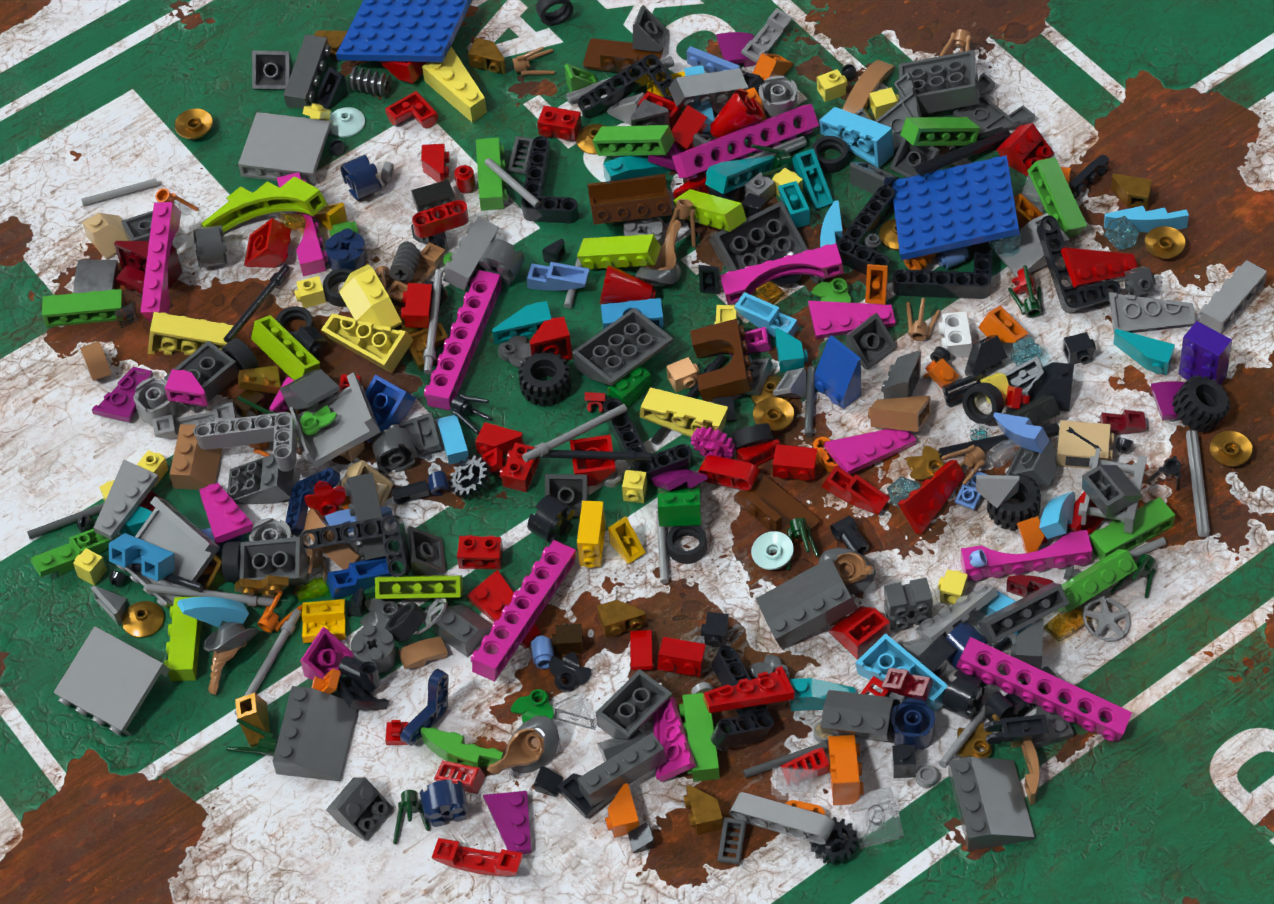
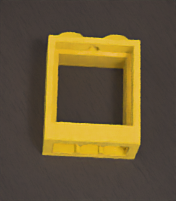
M582 501L577 538L580 566L587 568L601 567L606 530L603 502Z

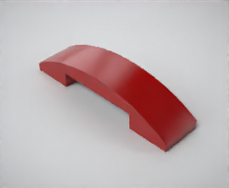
M438 838L432 854L433 860L463 871L491 876L517 875L523 858V853L501 849V852L497 853L463 847L459 841Z

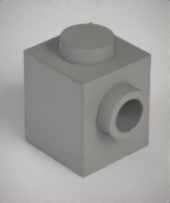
M760 172L744 185L745 197L748 193H752L765 198L766 203L775 195V182L767 176L763 177Z

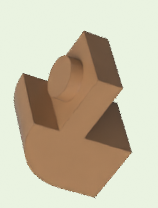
M99 341L80 347L81 355L93 381L112 374Z

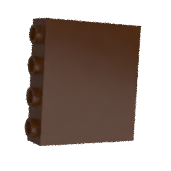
M665 174L587 184L594 225L672 215L671 197L668 195Z

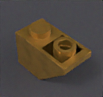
M476 38L468 53L470 66L505 74V59L494 41Z
M1113 173L1111 189L1127 207L1144 206V209L1147 210L1152 180Z
M620 600L597 605L598 618L605 637L618 636L623 632L638 630L646 626L644 610Z
M256 693L235 699L237 719H241L270 733L268 707L265 700ZM240 724L251 747L257 746L260 738L264 739V736Z
M691 785L686 786L687 795H683L686 809L690 808L691 814H688L691 828L695 827L697 835L722 830L723 818L718 800Z

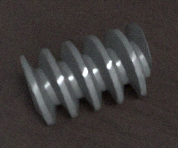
M354 67L350 75L349 86L353 91L359 90L362 93H373L376 96L386 97L391 88V77L389 76L386 79V73L384 72L379 77L378 71H375L372 76L371 70H368L365 74L364 68H361L358 73V68Z
M406 241L399 245L389 270V275L392 279L405 283L410 282L414 278L421 259V252L413 243Z

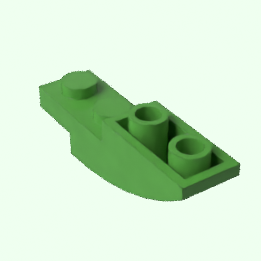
M94 529L70 537L68 544L31 557V563L40 577L56 571L59 575L75 569L73 563L76 557L86 548L99 555L109 547V543L113 540L95 533Z
M432 727L421 728L424 744L445 761L481 769V766L488 767L490 764L504 758L503 752H500L498 749H486L475 744H465L464 736L459 733L443 732Z

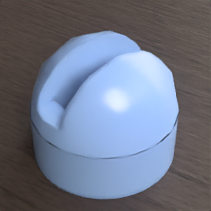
M982 549L970 554L969 560H971L970 564L973 567L979 568L987 565V558Z

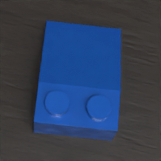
M831 335L828 338L815 372V388L820 393L828 396L833 404L845 409L861 396V358Z
M377 375L373 377L365 391L381 432L389 429L391 425L400 423L407 416L416 400V397Z

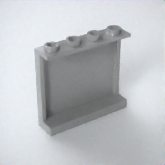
M257 112L238 163L241 177L277 181V177L299 172L301 180L305 179L306 183L315 186L317 181L315 172L327 136H332L330 121Z
M354 372L347 376L350 384L349 387L335 394L334 398L320 402L316 408L306 410L298 415L293 407H290L297 428L298 443L303 450L302 454L307 463L311 461L315 468L381 432L364 388ZM327 405L331 413H337L335 420L331 424L320 428L318 433L305 435L302 432L300 418L305 412L314 414Z
M155 496L150 502L155 509L135 537L173 552L175 571L171 574L196 582L220 547L168 501ZM132 564L126 568L117 565L124 572L128 571L131 574L130 578L134 582L141 583L146 593L156 596L158 598L157 602L165 608L173 606L174 597H186L147 592V583L175 587L183 586L162 579L156 581L142 575V572L133 570Z
M94 626L53 693L60 697L58 701L65 706L70 707L72 704L76 707L75 711L86 717L87 714L93 716L92 720L97 724L103 726L106 723L110 726L109 730L120 736L121 733L130 736L131 733L126 730L160 674L166 677L170 669L158 660Z

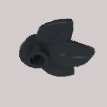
M575 652L567 654L562 660L555 656H552L550 659L549 670L555 677V686L560 691L568 692L575 685H583L591 675L590 668L579 667ZM561 679H566L568 684H563Z

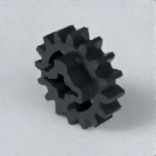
M468 456L466 462L461 460L459 467L454 466L455 473H450V476L453 478L448 481L451 485L450 489L459 498L462 497L467 500L468 496L473 499L475 493L480 495L482 488L487 489L485 484L491 482L488 476L492 475V472L489 470L491 468L490 465L483 458H478L477 456H474L472 459Z
M833 817L832 820L835 822V826L827 842L823 845L825 848L820 844L810 842L811 852H815L816 859L823 857V863L831 860L832 865H835L836 860H839L841 864H844L845 857L851 860L852 853L857 852V830H853L852 823L845 825V819L837 822L836 817Z

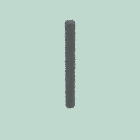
M813 366L807 368L805 437H812L816 370Z
M104 503L27 531L29 539L75 523L81 516L91 517L99 514Z
M826 741L747 768L743 770L745 778L752 777L780 767L815 749L822 747L826 751L828 750V745Z

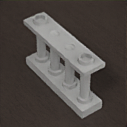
M1096 448L1095 456L1090 457L1089 468L1094 469L1099 465H1118L1123 472L1131 473L1134 476V479L1129 480L1141 493L1147 456L1139 455L1137 463L1130 465L1101 460V449ZM1087 494L1085 502L1080 503L1078 515L1082 516L1081 525L1086 524L1087 515L1106 518L1098 508L1090 507L1091 499ZM1139 500L1127 506V511L1118 512L1109 517V519L1120 520L1121 523H1124V532L1132 533Z

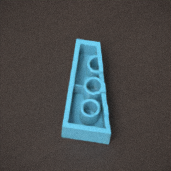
M834 107L819 120L820 133L822 135L841 138L846 142L849 151L877 168H880L894 155L891 127Z
M884 634L855 662L858 675L869 680L875 676L884 681L889 668L908 670L911 675L931 677L934 683L927 700L922 701L926 702L927 706L934 712L944 705L942 700L948 685L887 634Z

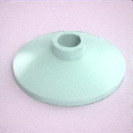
M351 107L340 108L334 111L329 118L332 134L337 137H352L361 132L365 126L363 113Z
M772 531L762 534L755 540L751 554L754 562L759 567L775 570L785 566L791 560L794 547L787 535Z

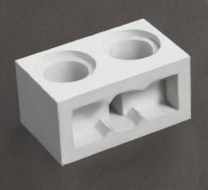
M967 313L942 314V322H938L939 334H943L941 347L949 351L951 358L969 356L972 341Z

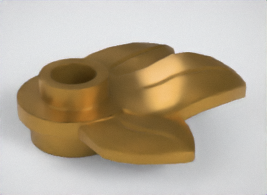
M927 445L923 448L922 456L906 457L908 467L912 470L910 477L916 480L932 478L934 473L945 465L940 459L939 452Z
M981 723L977 727L976 731L972 733L957 755L961 757H990L992 747L986 742V736L992 734V732L984 730L983 725L985 723ZM958 728L957 738L960 736V734L963 732L965 728Z

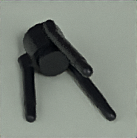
M464 394L456 396L451 403L452 414L462 420L476 434H479V430L463 415H468L471 412L492 421V417L473 409L470 403L472 401L488 404L489 400L470 397Z
M1177 456L1167 459L1163 467H1160L1158 471L1146 480V483H1150L1160 474H1164L1169 478L1175 477L1176 490L1179 491L1182 475L1179 472L1181 464L1177 460Z

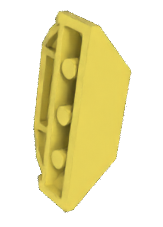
M367 264L349 274L339 293L354 319L361 322H370L381 327H390L391 329L402 324L389 295L370 265Z

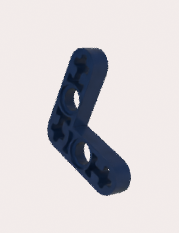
M327 468L298 481L293 486L285 521L290 527L293 536H298L305 527L308 512L305 496L314 494V487L319 481L328 482L334 488L340 481V473L332 468Z
M439 668L433 671L428 680L427 706L401 733L400 740L410 746L414 745L422 737V727L431 728L447 710L449 675Z

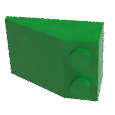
M700 483L692 488L679 485L670 491L658 487L659 527L701 525Z

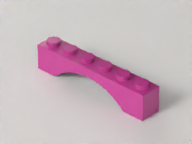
M300 173L277 177L278 187H282L294 176L301 179ZM295 212L305 225L304 235L296 249L303 277L326 271L324 263H327L328 260L326 252H321V248H324L321 236L317 237V234L320 232L317 222L313 223V219H316L315 215L311 216L306 213Z
M173 202L154 203L140 311L149 322L152 321L154 312L169 314L168 262L172 242L179 230L181 211Z
M835 243L813 250H805L799 254L787 255L781 259L769 260L759 265L747 266L737 271H728L720 275L727 304L730 305L737 303L744 292L752 295L762 285L781 276L808 274L825 279L844 274Z
M1083 530L1066 533L1052 545L1031 553H1002L982 545L961 548L960 562L963 573L968 574L967 581H979L984 578H999L1011 574L1020 575L1032 571L1041 572L1052 568L1061 569L1066 566H1082L1091 563L1093 551L1088 532ZM982 549L987 558V565L979 568L973 567L970 564L969 556L972 552Z

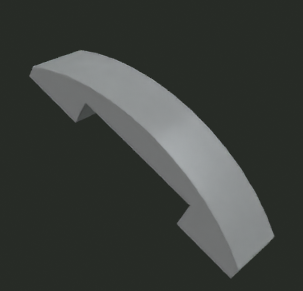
M776 8L759 33L744 47L741 54L757 63L761 53H768L793 17Z
M233 402L212 406L213 411L177 419H174L173 415L152 418L154 435L158 438H177L180 424L198 425L203 422L234 419Z

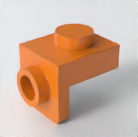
M943 358L937 362L934 360L930 362L925 368L927 372L923 375L925 379L931 377L941 389L942 386L954 382L959 377L956 371Z

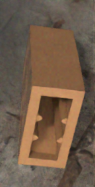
M926 395L877 399L868 409L871 427L918 432L931 415V398Z

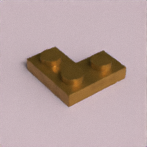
M441 323L437 324L435 347L444 344L446 338H448ZM429 328L409 334L413 342L408 349L419 370L424 369L425 360L423 359V354L427 346ZM435 357L433 365L437 364V357Z
M268 575L263 580L241 578L235 583V592H242V595L245 596L262 594V597L273 598L277 593L289 586V577Z

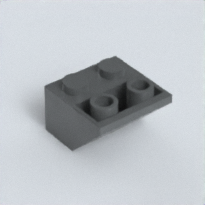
M321 369L310 371L279 388L289 410L290 407H293L294 410L298 409L299 412L305 409L311 410L319 406V401L330 400L335 397L334 393L341 390L339 385Z
M1099 465L1082 475V489L1107 519L1142 498V494L1118 465Z
M353 777L328 806L326 811L340 826L367 841L394 808L366 777Z

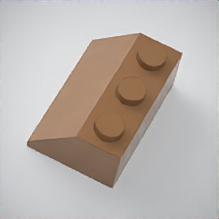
M180 424L170 470V478L174 489L199 490L216 483L223 448L201 449L193 431L196 425Z

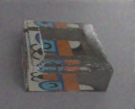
M132 303L114 312L120 328H124L138 320L136 309Z

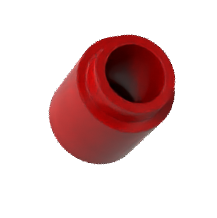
M468 165L457 167L454 172L457 189L465 194L472 192L475 187L472 167Z

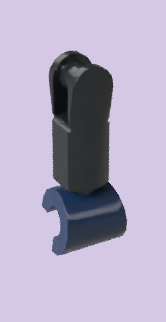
M435 471L429 475L428 483L424 480L408 486L395 487L391 494L396 504H403L410 500L430 495L429 491L434 496H442L440 489L449 490L450 487L445 472Z

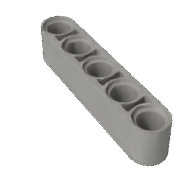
M744 792L738 794L729 812L734 819L746 820L748 824L821 845L827 842L835 826V822L825 815Z

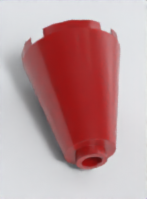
M742 88L736 90L710 124V132L716 139L751 126L763 119L762 116L764 114L760 105L754 98L750 100L746 96L749 94L746 90Z
M607 266L600 304L655 298L656 290L652 289V284L613 266Z

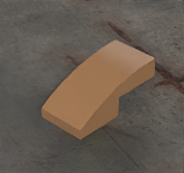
M440 636L405 646L398 650V655L404 669L424 667L426 661L445 659L448 651Z

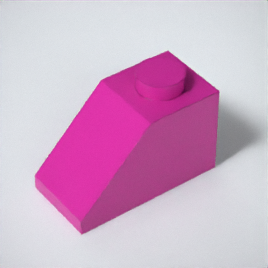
M171 370L165 386L168 401L207 407L208 401L205 391L192 372Z

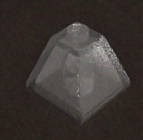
M891 786L868 792L848 808L853 828L857 830L860 849L904 838L898 806Z

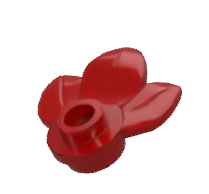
M325 481L316 483L314 494L305 496L306 505L311 509L319 510L323 516L337 512L339 505L346 499L343 486L332 488Z

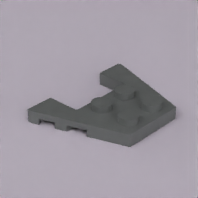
M908 72L894 82L903 99L875 120V122L892 128L894 153L898 151L903 139L901 132L906 117H922L913 79ZM864 108L855 113L858 116L872 120Z
M984 73L980 75L978 81L980 104L956 108L953 112V117H968L980 127L977 136L979 139L1035 120V114L1024 105L1007 115L984 95L995 88V82Z

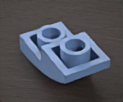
M977 471L966 485H962L955 500L956 504L971 510L976 509L983 497L976 491V475H987L980 471Z

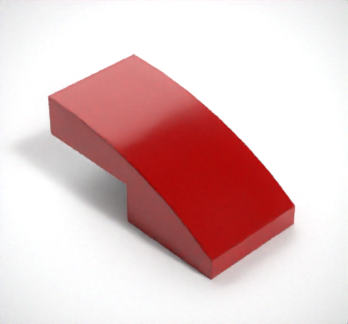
M652 630L630 631L631 670L653 669Z

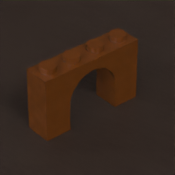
M737 318L691 330L692 346L697 358L721 352L733 355L732 360L725 367L697 375L699 392L703 401L711 402L713 398L750 392V383L753 382L751 370H748V367H751L749 356L745 354L749 352L746 340L743 341L746 333L744 326L739 325Z

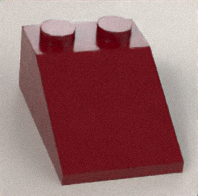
M115 241L114 246L121 268L124 269L126 265L145 272L149 241ZM173 245L170 249L168 262V289L172 287L183 273L177 250Z

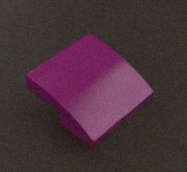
M744 32L716 34V40L724 60L734 64L743 63L744 68L757 64L741 54V51L748 42L754 39L753 34Z
M1166 381L1151 383V391L1162 421L1177 418V414L1173 411L1174 406H1172L1173 397L1185 382Z
M679 469L659 474L651 479L654 486L670 491L679 485L692 488L707 480L708 477L694 470Z

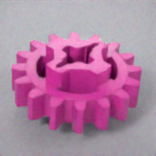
M704 426L701 429L696 428L690 439V444L694 446L693 449L699 450V454L704 457L714 455L730 459L736 449L734 448L735 443H732V438H727L726 433L718 429L714 431L711 427L709 429H706Z

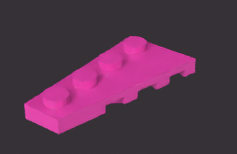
M808 301L816 339L827 338L831 335L848 334L875 313H878L886 328L893 327L896 323L892 305Z
M884 429L827 441L824 444V448L839 467L851 475L916 445L917 439L910 431Z
M219 483L210 484L205 488L199 489L216 544L252 531L253 523Z
M671 696L653 714L654 736L663 746L666 756V762L656 768V779L661 782L696 767L675 698Z

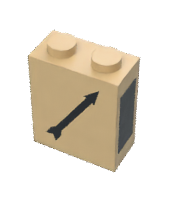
M1060 420L1056 466L1091 469L1089 468L1090 457L1095 456L1096 448L1101 449V460L1112 461L1113 450H1109V445H1113L1114 433H1110L1111 424Z

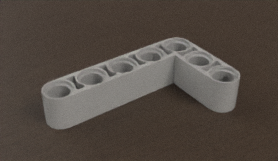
M288 412L203 422L196 425L193 430L197 443L203 450L274 441L273 454L278 468L281 471H290L296 466L297 428L292 415Z

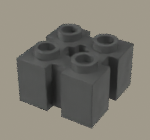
M927 577L910 580V584L902 585L900 582L884 586V611L886 618L890 621V630L904 629L910 623L920 625L922 621L932 618L933 598Z

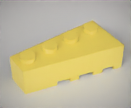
M450 47L444 62H428L422 66L424 81L472 123L487 113L485 97L452 47Z
M154 312L150 328L148 354H155V351H164V355H172L173 352H184V355H191L207 341H210L222 350V347L227 344L223 338L233 325Z
M333 313L321 329L329 339L390 373L394 371L413 342V339L406 331H398L386 326L381 327L370 322H361Z
M650 388L641 405L640 418L692 437L696 428L701 429L703 426L706 429L711 427L714 431L718 429L723 432L728 407Z

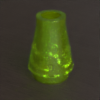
M315 577L309 581V584L295 590L300 602L325 596L324 594L329 592L323 577Z

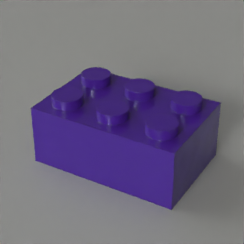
M1196 321L1183 337L1178 374L1186 380H1189L1192 376L1201 375L1203 378L1206 376L1210 380L1214 379L1217 381L1218 385L1222 384L1227 377L1232 339Z

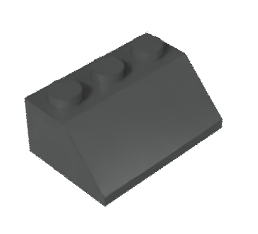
M207 341L174 368V370L192 372L204 389L208 402L238 378L239 374L236 361L210 341ZM170 373L164 377L165 380L168 381ZM183 403L195 413L203 407Z
M301 537L241 542L240 579L263 580L268 575L289 577V586L309 584V562Z
M639 669L595 712L597 726L613 738L629 739L672 696V693Z
M828 690L823 706L821 731L824 734L839 736L855 735V738L888 742L894 698Z

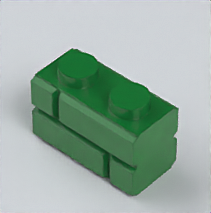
M642 366L637 367L618 382L608 387V398H617L628 408L652 387L651 374Z

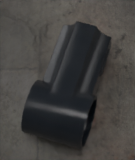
M850 515L830 525L835 539L842 541L847 549L862 555L869 549V544L859 533L857 524Z
M348 656L341 659V663L338 666L341 674L361 682V687L365 690H374L380 686L377 663L372 661L362 663Z

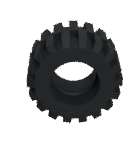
M541 351L540 354L537 352L533 353L532 357L528 356L526 361H522L518 375L521 393L527 401L531 400V403L534 405L539 403V406H544V404L551 406L552 403L555 402L557 404L561 398L565 399L567 397L566 393L570 392L571 386L570 371L567 361L562 359L561 355H554V352L551 351L549 353ZM541 377H552L546 381L537 380Z
M1201 375L1192 376L1189 380L1187 379L1173 397L1172 406H1174L1173 411L1177 414V418L1182 420L1185 426H1189L1192 430L1197 429L1198 432L1214 430L1227 415L1231 407L1229 404L1230 398L1227 397L1228 393L1223 390L1221 384L1218 385L1214 379L1210 380L1206 376L1203 378Z
M1009 473L1008 476H1019L1018 492L1010 499H1019L1023 503L1009 504L1004 502L996 508L987 500V512L990 519H994L996 525L1001 524L1003 529L1008 527L1010 530L1015 531V528H1018V522L1037 517L1040 513V488L1037 487V483L1034 480L1030 481L1031 477L1027 475L1023 477L1021 473H1018V475Z

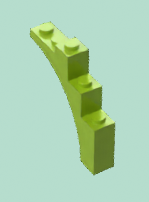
M295 176L280 188L267 181L253 193L240 186L226 198L228 202L203 221L201 226L206 228L221 225L224 233L249 219L274 212L295 211L314 216L327 205V202L318 188Z

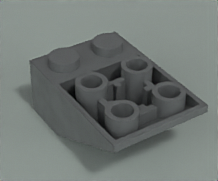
M274 454L232 468L229 473L227 494L236 504H275L290 499L292 497L294 469L281 471L278 468Z

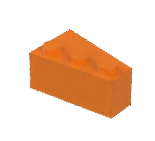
M855 735L828 736L833 805L860 804V795H864L863 782L859 780V776H862V764L857 761V757L860 756V743L855 742Z

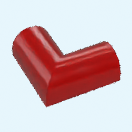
M417 91L385 108L386 115L394 126L411 116L425 129L432 127L438 120L437 112Z

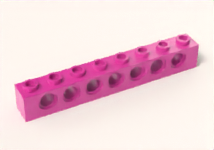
M812 104L802 105L673 155L672 159L679 178L691 180L698 177L697 173L703 171L706 174L710 166L720 162L731 161L735 158L742 160L748 157V153L753 152V154L763 152V150L752 148V144L772 148L780 145L781 140L786 139L787 142L796 139L799 133L806 135L813 132V128L819 126ZM794 120L797 121V127L794 126ZM778 126H780V128H781V133H780V134L778 133V130H777ZM762 132H763L764 135H765L764 141H763L762 138H761V133H762ZM745 139L748 140V147L745 145ZM729 145L732 147L731 154L728 151ZM712 151L715 153V159H714V160L712 159V156H711ZM695 158L699 161L698 167L695 165Z
M478 270L475 277H472L470 290L464 295V304L462 308L458 309L456 323H453L451 326V335L449 338H446L444 351L438 357L437 368L432 371L431 382L425 387L424 397L427 399L428 406L451 411L452 400L460 390L502 289L500 274Z
M555 540L552 541L549 547H545L542 558L534 563L531 574L525 576L520 590L514 592L509 606L506 605L500 619L495 620L490 634L484 636L479 650L473 652L470 660L472 662V672L494 682L497 680L574 566L576 549Z
M972 637L969 638L956 666L965 674L979 676L984 683L996 685L1005 693L1015 694L1027 703H1034L1040 706L1046 712L1058 714L1065 721L1075 722L1087 731L1102 735L1108 741L1118 743L1132 715V712ZM978 661H984L987 666L980 665ZM998 670L1005 671L1007 675H1001ZM1018 679H1023L1027 685L1021 684ZM1039 689H1044L1047 694H1042ZM1059 698L1065 699L1068 704L1062 703ZM1079 708H1085L1088 713L1081 712ZM1100 717L1106 718L1108 723L1102 722Z

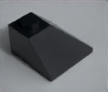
M1052 362L1044 366L1047 376L1030 395L1029 402L1044 395L1054 396L1060 411L1069 412L1074 364Z

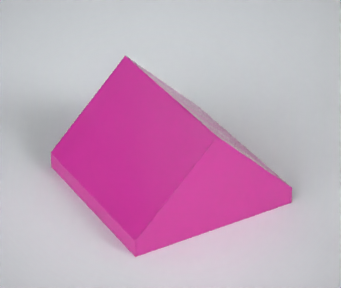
M322 627L300 660L304 677L313 680L317 676L323 679L333 668L338 670L342 658L345 656L353 657L352 651L325 627Z

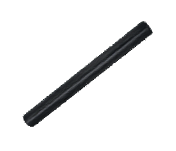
M1005 130L917 164L915 171L921 176L1001 145L1012 133L1009 130Z
M1058 423L1040 426L1043 427L1047 437L1059 435L1060 427ZM1005 434L941 447L939 448V454L941 458L944 455L966 449L971 445L978 446L983 451L1016 443L1012 442Z

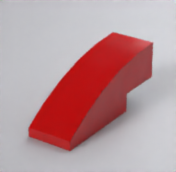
M837 465L821 486L843 501L875 514H879L890 499V497L857 474L852 477Z

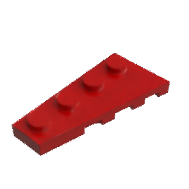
M1067 247L1060 250L1074 288L1125 278V271L1138 268L1134 254Z
M949 460L934 473L931 479H926L918 490H913L908 494L909 497L897 503L915 533L922 534L965 477V473L957 460Z
M497 569L467 594V600L490 620L495 622V620L500 619L506 605L509 606L514 593ZM535 623L520 644L524 649H527L531 645L532 640L537 636H541V632Z
M783 666L775 668V672L769 674L766 671L759 673L758 678L752 680L747 678L739 680V683L735 686L728 684L703 693V700L709 713L794 699V690Z

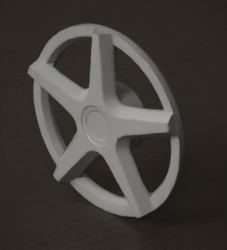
M1102 596L1091 600L1084 608V624L1087 630L1096 638L1104 641H1116L1124 637L1130 627L1129 612L1117 601ZM1098 602L1101 603L1100 613L1088 610L1091 605ZM1107 603L1115 605L1120 611L1111 613ZM1086 616L1097 619L1098 626L1095 632L1089 627ZM1125 617L1126 625L1122 632L1115 621ZM1110 628L1118 635L1113 638L1100 636L1105 629Z
M436 598L424 610L426 617L423 623L426 627L415 632L413 635L423 633L442 616L448 605L445 598Z

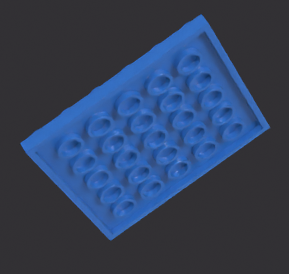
M363 0L336 53L337 59L346 61L444 62L472 0Z
M1007 155L937 170L921 176L900 178L891 183L894 189L893 202L901 260L1020 235Z

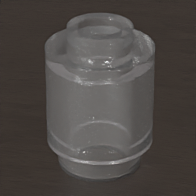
M1003 440L987 451V461L992 467L1000 468L1016 457L1018 448L1012 440Z

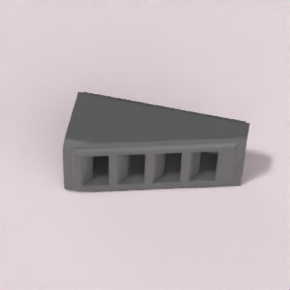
M516 136L508 172L526 175L533 138ZM521 147H526V148H528V150H524V149H520V148H521ZM519 153H524V154H527V155H526V156H523V155H518V154H519ZM516 159L525 160V162L516 161ZM514 165H520L524 167L523 169L514 168Z
M724 817L717 862L740 865L747 825L746 820ZM728 828L740 829V833L730 832ZM726 837H738L739 841L728 840ZM725 844L736 845L738 848H725ZM724 852L734 853L736 858L726 857L723 854Z

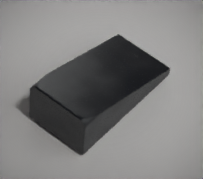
M699 265L700 292L720 294L722 282L719 267Z

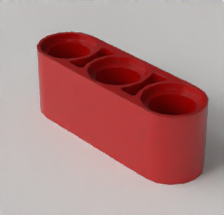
M462 200L452 201L418 212L412 218L414 233L419 238H426L464 226L469 221L467 204Z
M707 455L698 472L707 475L708 479L704 482L748 491L751 490L760 470L752 463Z

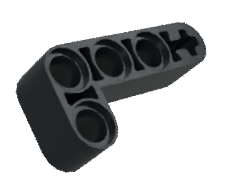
M1048 666L1040 669L1057 678H1060ZM1039 689L1042 694H1047L1044 689ZM996 691L986 700L984 715L991 722L1004 718L1023 717L1034 710L1037 705L1027 703L1015 694H1006L1004 696L1000 691Z

